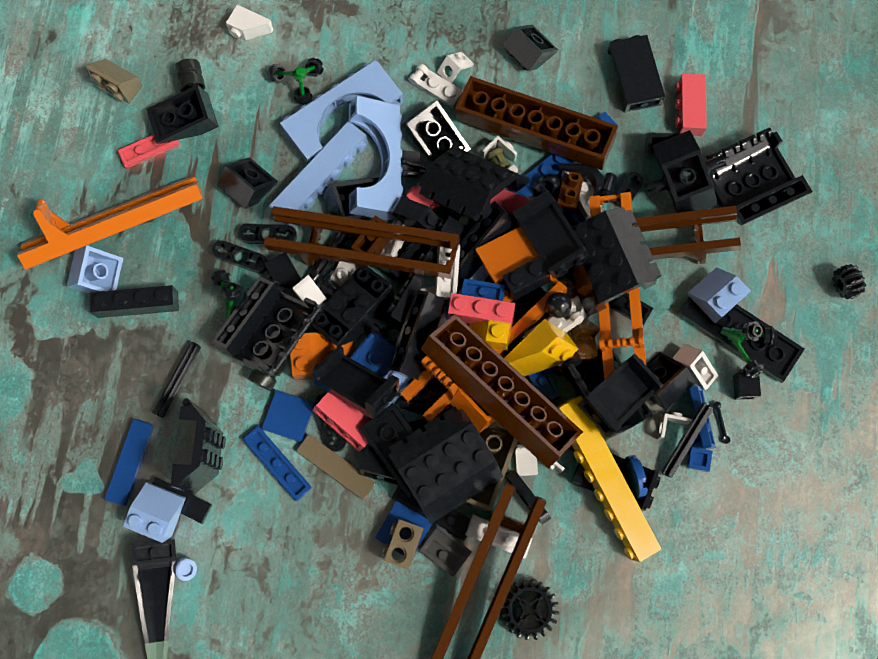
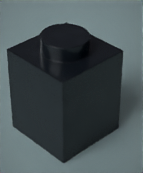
M740 369L738 373L733 375L735 400H755L761 397L759 376L755 378L745 376L746 372L744 369Z

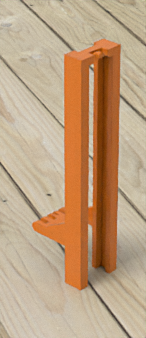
M192 175L71 224L53 213L44 199H39L33 215L44 235L22 243L21 248L23 251L18 252L17 256L24 269H29L203 199L200 185L195 175Z
M631 192L608 196H590L591 218L601 213L600 205H604V201L614 202V200H618V203H621V207H624L625 211L632 210ZM639 287L629 292L633 337L612 339L609 302L605 303L606 309L599 311V346L602 351L604 379L614 371L612 348L634 346V354L642 359L646 365Z
M551 274L549 283L554 284L553 288L512 327L508 350L547 312L545 304L548 296L555 292L567 293V287L555 278L553 279ZM506 290L503 301L512 302L513 300ZM494 349L500 356H503L508 351ZM425 356L421 361L424 371L420 374L419 380L414 379L401 392V395L409 402L434 377L441 382L448 390L422 415L427 422H430L436 417L440 418L452 406L450 401L461 387L457 383H453L428 356Z

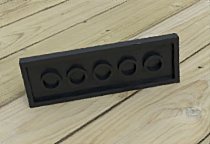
M690 297L677 314L741 357L743 356L732 343V340L728 339V336L721 334L722 328L727 327L731 329L733 327L742 330L746 323L757 321L762 329L763 327H770V325L737 304L719 321L714 323ZM777 331L776 343L773 342L771 346L762 344L761 338L755 342L744 338L740 344L750 360L758 359L764 365L762 370L780 383L785 381L805 348Z

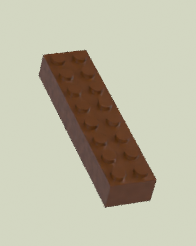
M472 76L469 77L455 107L456 120L582 164L593 166L599 170L604 168L618 130V125Z
M456 314L430 334L421 348L433 362L548 469L583 433L578 426Z

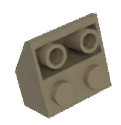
M107 59L88 64L86 67L91 74L90 78L97 83V88L105 93L107 91L112 93V96L120 102L124 100L130 104L143 87L137 76Z

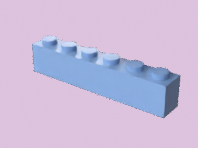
M348 121L269 205L271 211L273 206L302 211L310 209L314 205L315 199L319 195H323L328 185L340 177L341 171L353 163L354 157L366 149V134Z

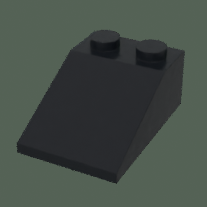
M198 85L147 109L158 144L203 135L219 127L209 95Z
M437 100L431 101L401 124L430 162H433L453 146L465 151L471 149Z
M379 177L331 184L323 193L329 214L371 221L372 217L349 214V194L357 187L366 188L375 185Z

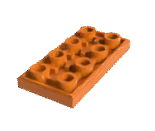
M521 226L475 249L480 261L492 281L496 284L503 281L505 274L540 257Z

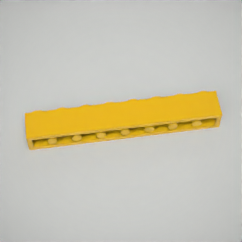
M581 396L573 397L558 405L557 408L583 431L572 443L575 450L574 456L580 464L582 463L586 479L590 483L592 482L596 498L602 502L607 519L612 521L615 526L614 533L619 540H622L625 546V554L629 559L641 562L661 550V547L599 429L577 405L583 398Z

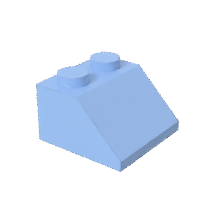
M87 245L76 249L66 287L85 293L116 290L123 258Z
M716 267L692 288L687 295L716 323L751 290L736 275Z
M146 482L131 504L123 527L163 543L172 537L186 497Z

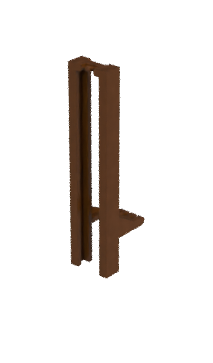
M273 206L271 214L275 216V222L308 226L312 230L309 243L265 237L264 246L268 250L300 255L306 265L314 267L317 258L452 279L456 253L460 242L458 234ZM323 229L450 248L452 251L450 252V260L446 261V265L321 246L318 241L321 239L319 233H322Z
M736 206L635 218L637 224L634 227L639 226L641 232L693 226L695 243L649 248L654 260L687 256L697 260V264L706 263V254L741 249L740 237L712 241L703 240L702 225L737 221Z
M505 483L431 659L444 658L498 528L502 525L518 532L519 537L467 659L481 658L547 502L546 499L536 496L525 523L518 522L516 519H512V517L505 516L506 509L516 486Z

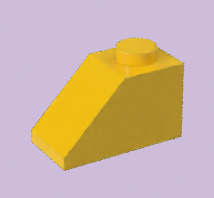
M492 320L469 323V327L492 348L508 350L511 332L510 323Z

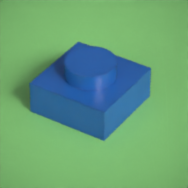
M690 447L687 468L710 472L713 451Z

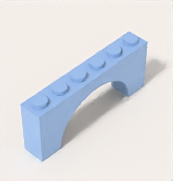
M377 60L365 64L360 71L350 74L340 84L333 85L328 92L318 95L314 101L301 106L296 113L286 116L280 123L282 131L307 164L323 149L319 141L321 127L329 114L338 107L350 103L356 96L396 105L404 103L403 93Z
M356 96L349 104V122L362 127L373 138L379 149L382 164L381 174L375 185L366 188L357 187L349 194V214L372 218L376 215L380 219L390 221L396 219L391 211L403 192V186L401 185L403 169L401 167L402 149H400L402 132L400 131L402 120L400 105Z

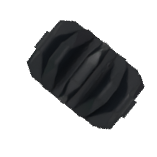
M846 264L833 271V286L836 287V292L840 294L841 298L847 300L854 299L865 292V277H863L862 271H859L857 265Z

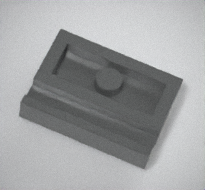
M439 525L419 550L452 577L456 575L472 553L471 550Z

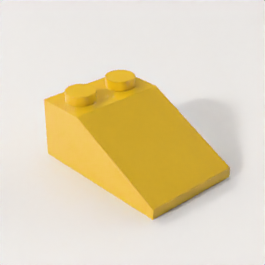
M544 319L504 359L525 377L563 364L572 358L578 347L565 331Z

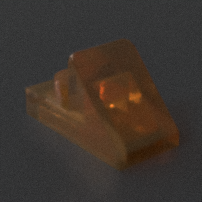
M582 321L571 329L572 340L578 347L575 356L581 359H596L598 357L595 336L599 333L600 328L591 321Z

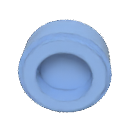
M181 558L175 563L173 571L177 578L187 581L195 576L197 566L193 560Z

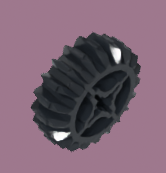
M522 580L521 588L517 583H514L516 591L509 590L508 593L511 596L505 599L508 603L502 606L503 609H507V612H503L500 615L501 617L508 616V620L504 621V625L512 624L509 632L512 633L515 629H518L516 637L520 638L522 632H525V640H529L530 633H532L533 639L537 640V632H540L544 637L546 636L543 630L545 627L549 631L553 629L548 623H557V620L551 617L552 614L559 615V611L552 610V607H556L559 604L558 602L551 603V599L555 598V594L547 595L550 590L548 586L541 590L542 582H539L537 587H534V580H530L529 586H527L525 580ZM524 591L538 593L531 601H526L519 596ZM543 599L547 606L545 619L538 611V606ZM514 600L521 607V613L516 620L512 615ZM521 601L529 606L534 604V613L538 617L530 613L525 615V606L521 603ZM528 618H533L540 623V625L534 628L520 626Z

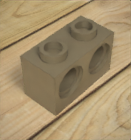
M400 519L398 524L394 522L389 534L393 536L391 543H386L382 556H385L384 561L409 570L424 528ZM410 528L412 531L411 538L408 540L401 539V529ZM396 548H401L404 551V558L400 561H396L392 557V552Z

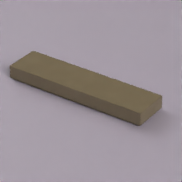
M309 434L297 449L299 454L363 500L366 499L376 485L375 481L369 477L359 475L360 471Z

